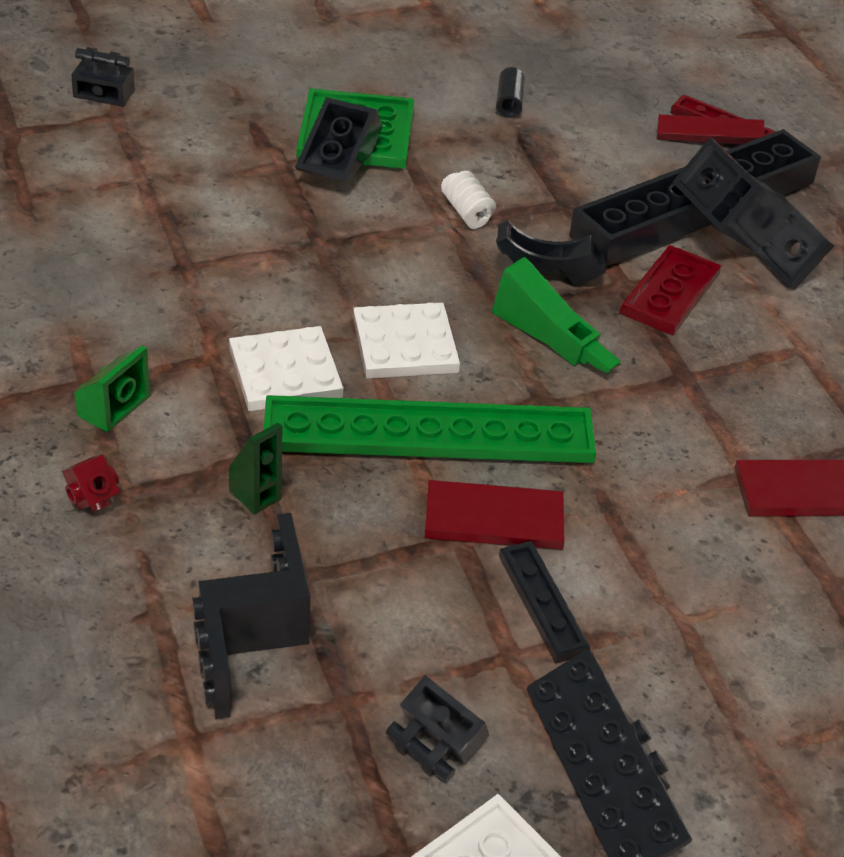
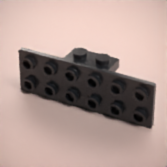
M586 649L527 686L531 700L609 857H668L692 842V837L667 792L670 785L664 773L669 771L665 761L657 750L651 752L647 742L652 738L647 728L640 719L633 721L623 710L590 649Z

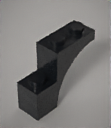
M509 220L498 225L497 247L502 254H507L513 264L525 257L542 276L559 268L561 275L565 279L568 278L575 287L606 273V254L591 235L571 241L554 242L537 239L525 234Z

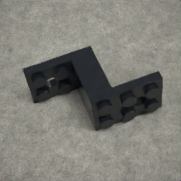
M712 138L706 141L673 180V183L720 232L756 252L794 290L835 246L783 195L749 174ZM714 171L712 181L706 184V177ZM800 243L799 251L791 256L790 250L792 246Z
M292 513L278 514L277 530H271L273 552H276V554H271L272 572L198 581L199 597H192L194 619L200 620L193 622L195 643L199 644V650H203L198 651L200 673L204 675L205 680L203 682L204 699L206 705L213 704L215 719L231 717L230 669L227 655L309 644L311 596Z

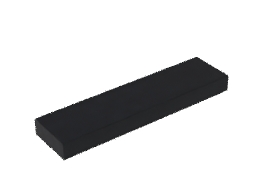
M530 541L501 548L499 558L555 664L568 661L586 649H590L587 639L534 543Z

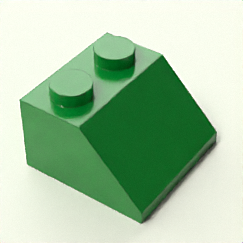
M142 345L118 356L110 364L104 366L89 381L82 384L74 392L77 416L108 433L150 397L147 348Z

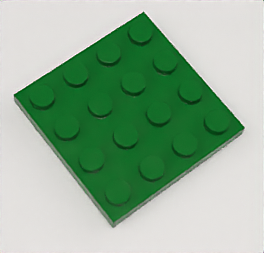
M309 88L296 148V158L300 157L324 100L328 97L377 109L383 128L373 151L363 162V166L375 165L392 169H406L414 98Z

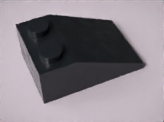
M326 97L297 161L296 170L348 183L373 151L383 128L377 109Z

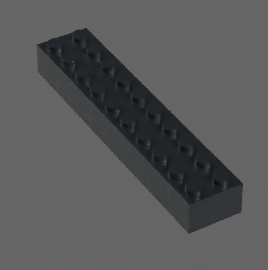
M784 129L726 151L749 174L781 195H786L813 184L821 159L819 154ZM682 167L574 208L569 236L576 240L591 235L606 254V267L709 226L712 223L673 183V180L684 169ZM714 171L706 177V184L712 181Z

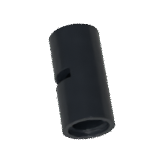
M515 67L504 69L499 76L496 110L501 116L506 118L516 117L522 111L525 76L520 69Z

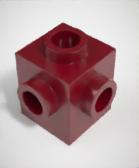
M103 454L90 457L62 470V474L68 484L65 486L66 494L74 505L77 504L78 509L91 507L92 511L99 510L112 503L110 497L120 493L117 486L119 484L118 475L111 465L108 466Z

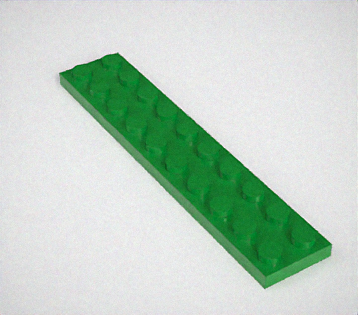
M266 395L264 430L276 423L283 426L282 452L595 463L596 459L591 408Z

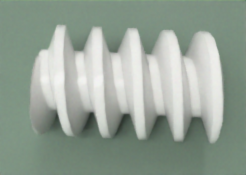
M461 171L459 173H452L443 179L441 184L442 192L469 228L476 230L486 225L496 210V203L473 173Z

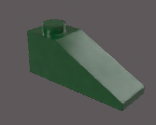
M279 423L250 437L229 466V492L254 515L281 500L283 426Z

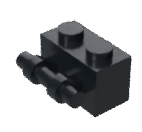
M91 47L86 49L77 48L75 57L82 60L71 74L73 97L124 107L135 91L134 67H129L130 58L112 51L109 54L98 52L96 48Z
M426 675L423 676L400 704L405 717L411 721L410 724L403 728L394 721L386 730V734L396 741L395 747L404 754L409 752L423 763L422 769L431 776L436 774L445 782L449 781L455 773V769L445 762L447 756L452 754L466 765L490 736L486 723ZM423 732L438 743L433 750H430L418 740Z

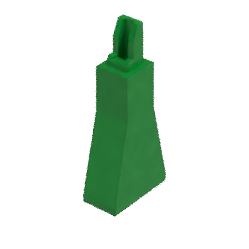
M523 257L504 269L491 311L493 314L547 344L574 367L580 363L587 364L589 362L596 369L609 373L620 365L621 361L598 342L601 334L570 308L527 258Z

